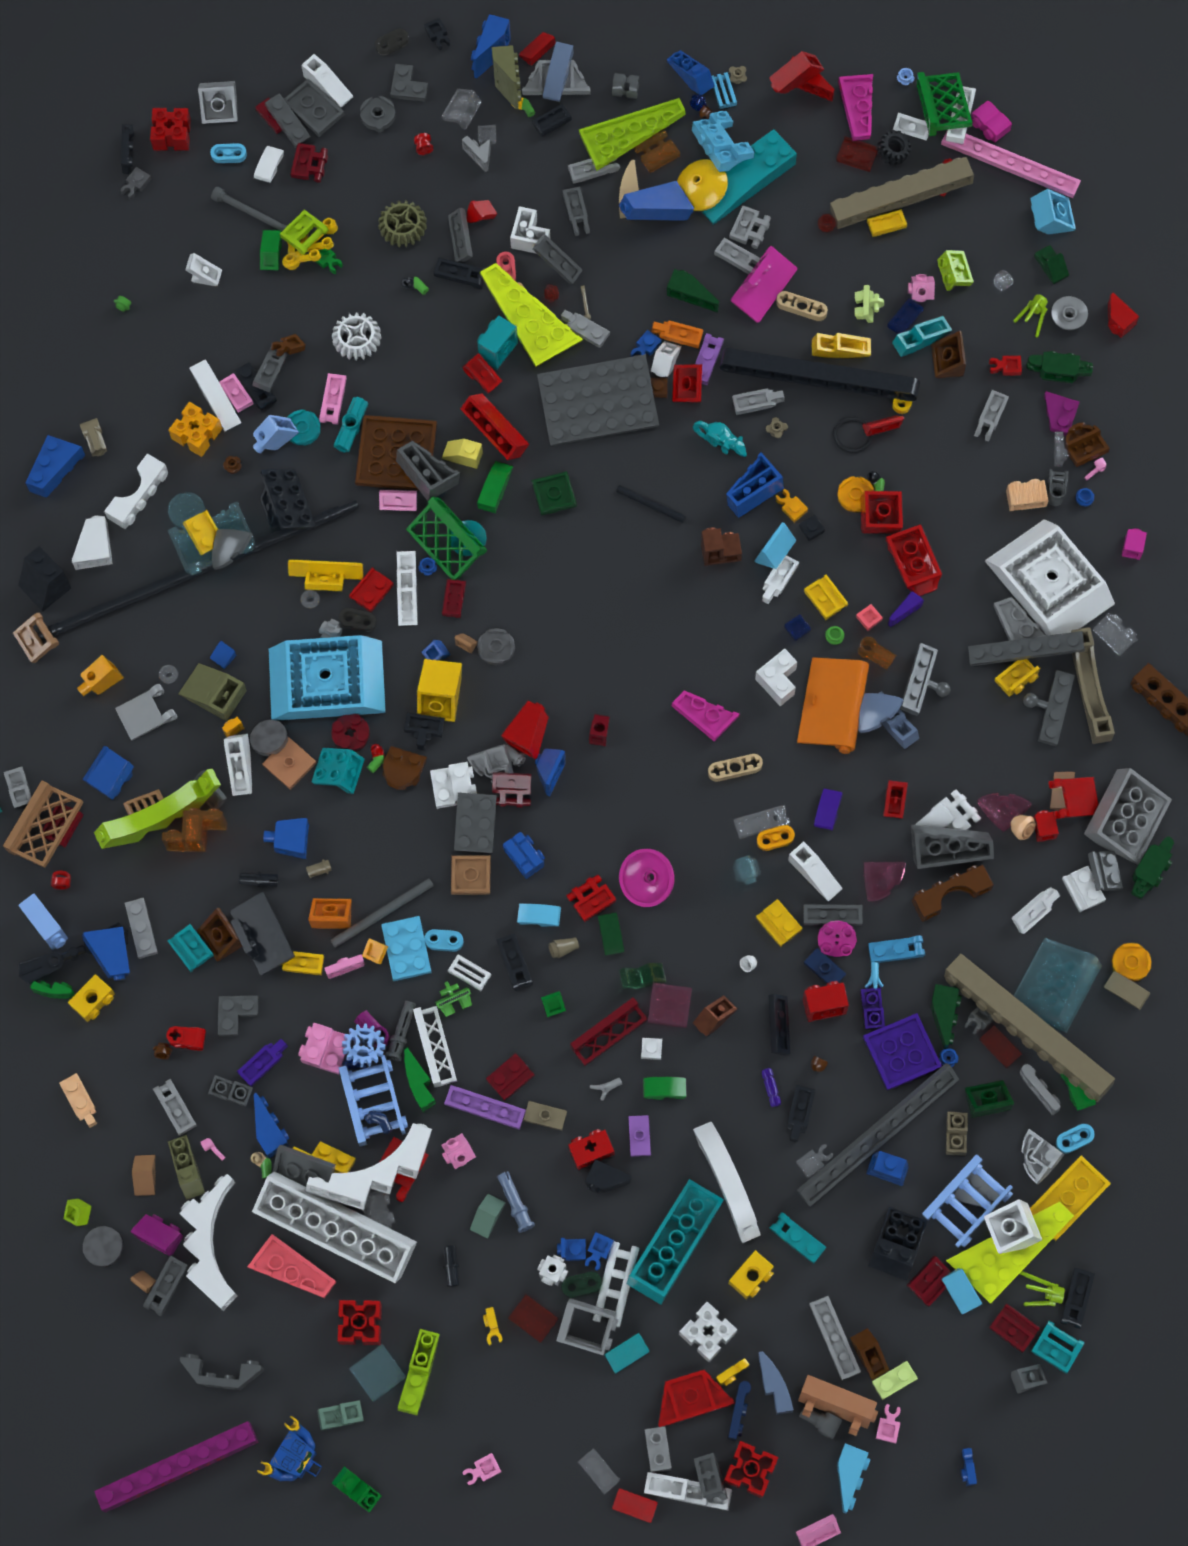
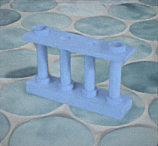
M385 1055L381 1057L383 1064L354 1072L352 1070L348 1071L347 1066L338 1067L360 1147L368 1145L366 1139L370 1138L369 1136L383 1132L380 1125L367 1128V1126L363 1127L361 1120L365 1119L364 1117L370 1111L375 1110L381 1113L395 1109L398 1120L389 1122L392 1129L400 1128L402 1135L406 1134L405 1128L408 1127L406 1117H401L390 1075V1072L393 1071L390 1060H386ZM385 1071L387 1083L358 1091L357 1089L353 1090L351 1082H355V1079ZM390 1090L393 1101L366 1109L358 1108L356 1101H359V1098Z
M977 1154L922 1213L927 1220L931 1217L933 1219L936 1218L959 1240L955 1244L958 1248L961 1245L965 1247L972 1240L970 1235L985 1220L984 1216L990 1214L1002 1200L1006 1202L1013 1195L1011 1192L1013 1187L1011 1185L1004 1189L982 1169L981 1162L983 1159ZM971 1173L977 1174L1000 1195L993 1204L968 1183L969 1180L967 1178ZM958 1188L964 1189L986 1209L979 1219L955 1198L953 1193ZM944 1203L950 1204L972 1224V1227L965 1234L941 1213L940 1207Z

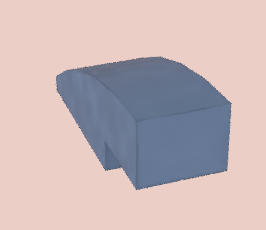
M556 42L545 82L544 99L560 102L574 54L573 45Z
M900 709L891 719L887 718L881 723L904 749L919 739L918 730L906 719L905 714Z
M763 1351L759 1352L758 1358L764 1394H773L776 1415L792 1413L791 1397L780 1372Z

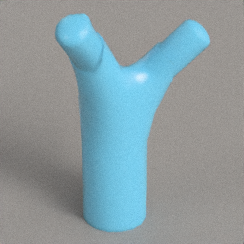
M878 962L871 963V976L865 985L866 989L872 983L874 989L877 988V984L880 988L883 987L879 978Z

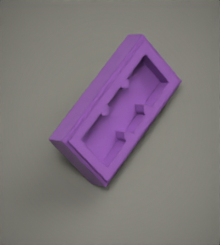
M629 1116L631 1157L651 1156L649 1116Z

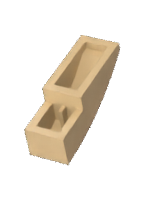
M635 160L630 161L622 178L619 204L624 194L639 191ZM619 207L620 218H626Z

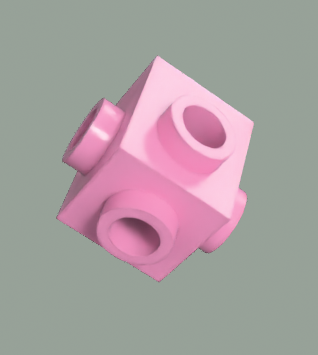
M918 274L916 277H911V283H908V294H911L912 300L916 302L934 300L935 281L933 276Z
M462 1133L441 1145L445 1151L442 1154L447 1164L451 1163L455 1169L464 1166L467 1162L476 1158Z

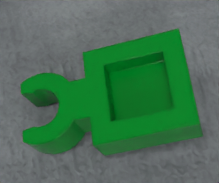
M331 249L318 250L321 258L315 262L323 269L328 266L330 272L336 274V269L333 266L343 267L341 260L335 259L336 254Z

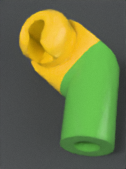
M521 97V101H518V108L524 110L528 117H532L535 115V110L528 99Z

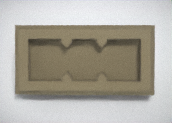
M529 1101L524 1121L562 1131L567 1111Z

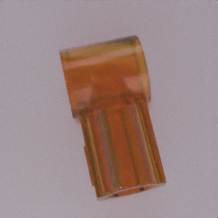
M872 637L863 638L858 648V653L862 658L870 659L886 670L896 657L895 654L877 644L876 640ZM869 645L872 650H865L863 646Z

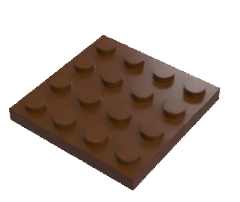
M364 415L355 485L419 491L396 462L397 449L414 441L429 451L431 456H434L437 421Z

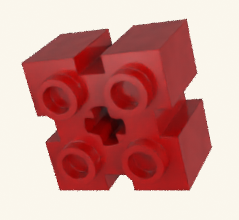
M152 108L153 127H151L150 140L153 150L168 151V147H174L175 151H189L190 137L188 132H190L191 117L188 108H174V112H168L167 108Z
M339 1300L338 1317L340 1320H343V1325H338V1343L340 1345H356V1340H362L364 1345H380L381 1328L379 1325H376V1320H381L382 1303L380 1301L364 1300L363 1306H359L356 1300ZM359 1318H362L363 1322H365L361 1327L355 1325V1322H359Z
M740 1441L733 1459L738 1460L736 1466L730 1465L724 1482L737 1488L741 1484L748 1486V1493L763 1498L769 1483L765 1476L767 1473L772 1475L779 1457L766 1451L759 1455L754 1452V1446ZM750 1464L754 1465V1470L757 1473L750 1475L745 1467H750Z

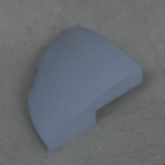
M864 693L859 713L858 731L865 733L881 727L882 722L887 718L891 719L897 713L903 703V699L886 694Z

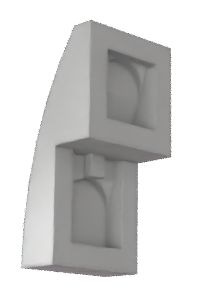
M23 767L4 772L14 808L28 804L32 796Z

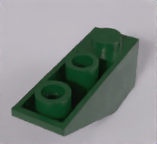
M936 984L930 1008L943 1048L947 1049L949 1044H953L955 1033H951L952 1025L956 1026L958 1014H955V1009L960 1006L961 995H958V988Z

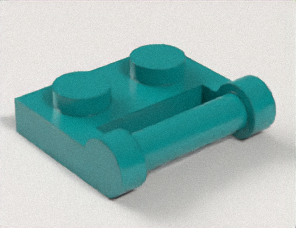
M1049 1320L1031 1352L1067 1374L1085 1342L1073 1338L1054 1326L1055 1323ZM1052 1333L1073 1346V1351L1071 1352L1047 1337L1048 1334Z

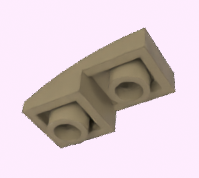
M1116 971L1112 973L1104 986L1107 991L1122 998L1123 1001L1139 1010L1150 995V992Z
M947 1112L946 1155L966 1156L968 1113Z

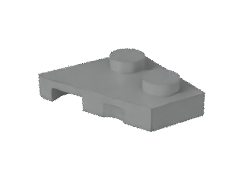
M971 1173L967 1178L969 1180L968 1183L991 1204L1000 1196L977 1174ZM959 1188L955 1192V1198L959 1202L982 1207L964 1189L961 1190Z

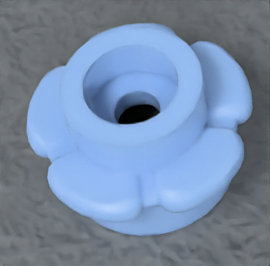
M903 68L898 72L897 80L902 85H909V83L914 81L911 69Z

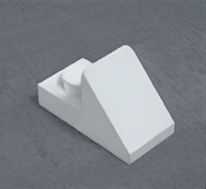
M195 253L190 254L186 266V271L193 275L192 282L218 286L222 269Z

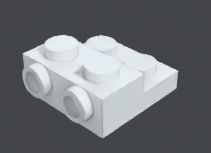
M468 762L451 764L448 768L430 771L436 809L456 806L458 792L477 794L475 784L471 785L470 778H474L472 766L468 767Z

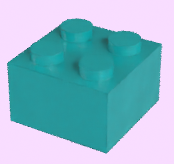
M499 315L489 323L488 330L484 334L482 333L477 340L478 353L494 369L498 370L518 344L517 326Z

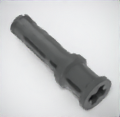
M404 1001L395 1034L389 1039L391 1043L388 1052H385L386 1058L394 1061L402 1060L401 1054L403 1047L407 1045V1039L405 1038L414 1013L413 1009L416 1007L415 1003ZM406 1014H407V1018H406L404 1027L402 1028L403 1023H404V1020H405V1017H406Z

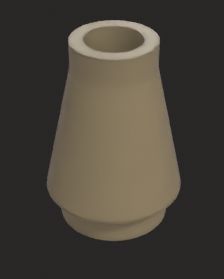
M576 937L553 940L549 943L551 956L558 959L579 948Z

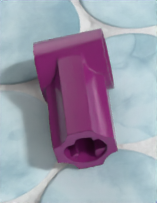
M367 1010L357 1016L354 1020L356 1025L358 1024L360 1028H363L364 1024H367L368 1029L374 1026V1032L380 1030L385 1035V1040L382 1044H385V1047L389 1044L387 1030Z

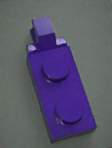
M280 1039L275 1045L272 1043L265 1045L237 1073L252 1087L283 1057L281 1053L288 1047L287 1044Z

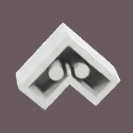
M519 206L510 237L512 249L536 253L532 249L540 237L546 235L550 238V229L536 227L537 210Z
M783 649L756 671L755 680L779 706H782L795 695L796 687L787 677L796 670L797 661L786 649Z

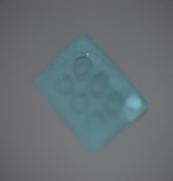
M1044 938L1014 997L1051 1027L1067 1033L1102 965L1093 954Z

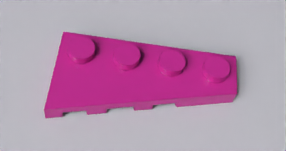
M873 74L843 76L838 79L853 141L867 140L871 137Z

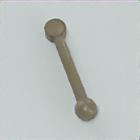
M584 285L581 286L585 310L584 317L590 320L591 315L588 312V305Z

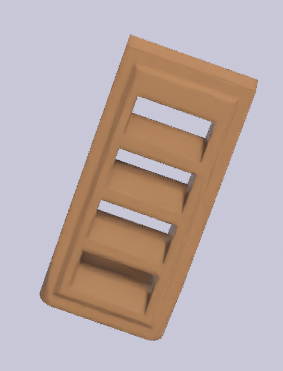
M158 789L123 803L128 815L134 813L133 807L140 811V804L143 803L144 807L147 808L146 801L150 800L153 805L155 804L154 797H157L158 801L164 798Z

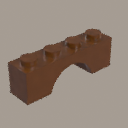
M974 865L968 868L964 874L960 875V873H957L944 883L939 881L933 884L932 888L927 891L925 889L917 891L914 894L915 896H913L912 903L921 921L924 922L939 915L942 909L941 901L950 892L963 891L976 898L991 891L994 884L984 865L979 867Z

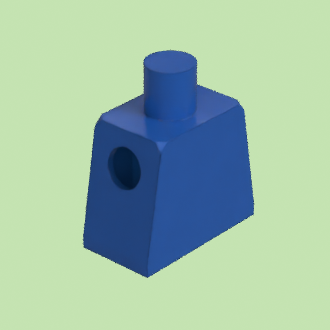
M300 818L277 821L275 831H264L263 840L264 842L274 843L276 853L306 859L309 831L308 819Z
M878 1151L872 1155L866 1174L903 1186L909 1166L905 1159Z

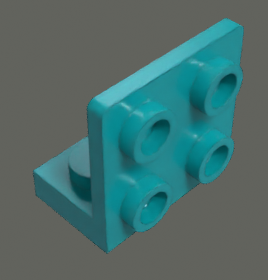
M322 748L311 782L319 785L338 786L346 793L354 794L365 758L352 749Z

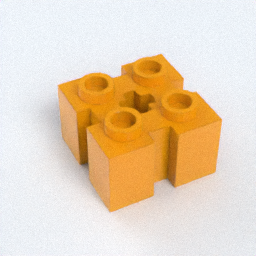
M189 401L181 412L182 420L176 419L168 431L172 440L182 446L187 443L190 451L202 457L210 447L209 439L215 440L223 428L220 419L208 412L206 415H203L202 409Z

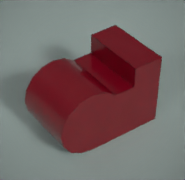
M594 714L589 744L606 746L610 716Z

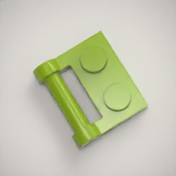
M304 209L280 233V236L296 248L300 254L304 255L308 251L307 249L322 234L325 235L329 230L325 224ZM316 227L317 230L301 244L300 241Z

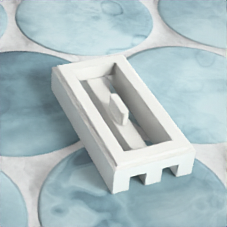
M459 954L448 969L450 974L479 991L483 990L487 980L491 977V973ZM458 961L471 967L472 969L481 973L485 977L481 978L480 976L476 975L470 970L464 968L463 966L458 964ZM454 968L459 969L460 971L466 973L467 975L471 976L472 978L476 979L481 983L478 984L474 982L473 980L454 970Z

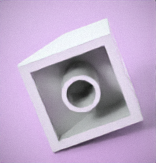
M1020 1199L984 1216L999 1254L1025 1249L1042 1241L1028 1203Z

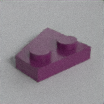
M1046 391L1044 399L1047 405L1050 431L1066 436L1069 428L1072 426L1080 402Z

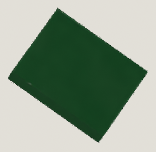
M1003 1080L965 1088L972 1118L1009 1111L1014 1105V1101Z

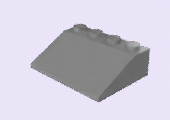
M1131 768L1117 769L1084 835L1096 844L1109 851H1115V854L1138 865L1172 799Z

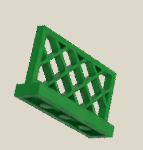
M924 72L917 73L916 86L929 136H936L937 131L972 127V119L959 72L925 76ZM956 79L957 81L954 85L947 82L948 80ZM929 82H937L939 84L935 87L929 84ZM942 86H945V87L949 88V90H948L947 92H945V91L941 90L940 88H941ZM955 91L959 93V96L955 97L951 93ZM937 93L942 97L940 99H937L933 97V95ZM947 98L953 102L949 105L943 101ZM956 104H959V105H961V106H963V107H962L961 110H959V109L955 108L954 106H955ZM938 106H941V107L945 108V110H944L943 112H941V111L937 110L936 108H937ZM951 111L956 115L954 117H951L947 115V113ZM961 116L967 119V121H959L957 119ZM942 118L949 121L944 124L939 123Z
M431 497L426 508L406 530L452 580H458L480 555H484L487 552V549L440 498ZM431 509L435 513V521H427V514ZM418 524H423V535H417L413 530ZM427 524H435V534L427 535ZM439 524L447 526V534H439ZM427 537H435V548L427 546ZM439 537H447V548H439ZM451 537L459 539V547H451ZM439 550H447V561L439 559ZM451 550H459V561H451ZM463 550H469L473 554L468 561H463ZM451 563H459V571L455 575L451 572Z

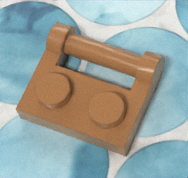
M41 613L32 615L13 632L32 663H36L47 652L59 645L58 640L52 636L45 625ZM35 624L38 626L41 633L45 637L47 641L45 644H43L42 640L33 628Z

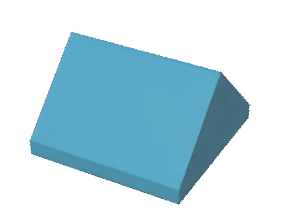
M782 522L754 562L777 569L796 542L795 537L785 523Z

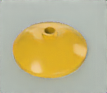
M708 159L698 160L689 164L681 172L677 180L693 205V211H705L717 205L724 197L728 187L726 172H719L713 162Z

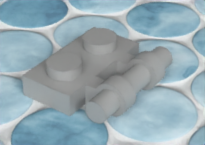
M742 206L730 232L729 239L746 244L748 239L753 240L751 247L757 249L759 244L763 242V235L770 226L771 217L764 215V218L760 219L758 218L759 211ZM754 225L759 227L757 233L752 231Z

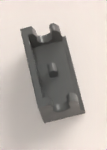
M714 1453L695 1458L694 1462L702 1497L706 1498L710 1503L714 1502L713 1498L719 1497L722 1501L728 1499L720 1463Z

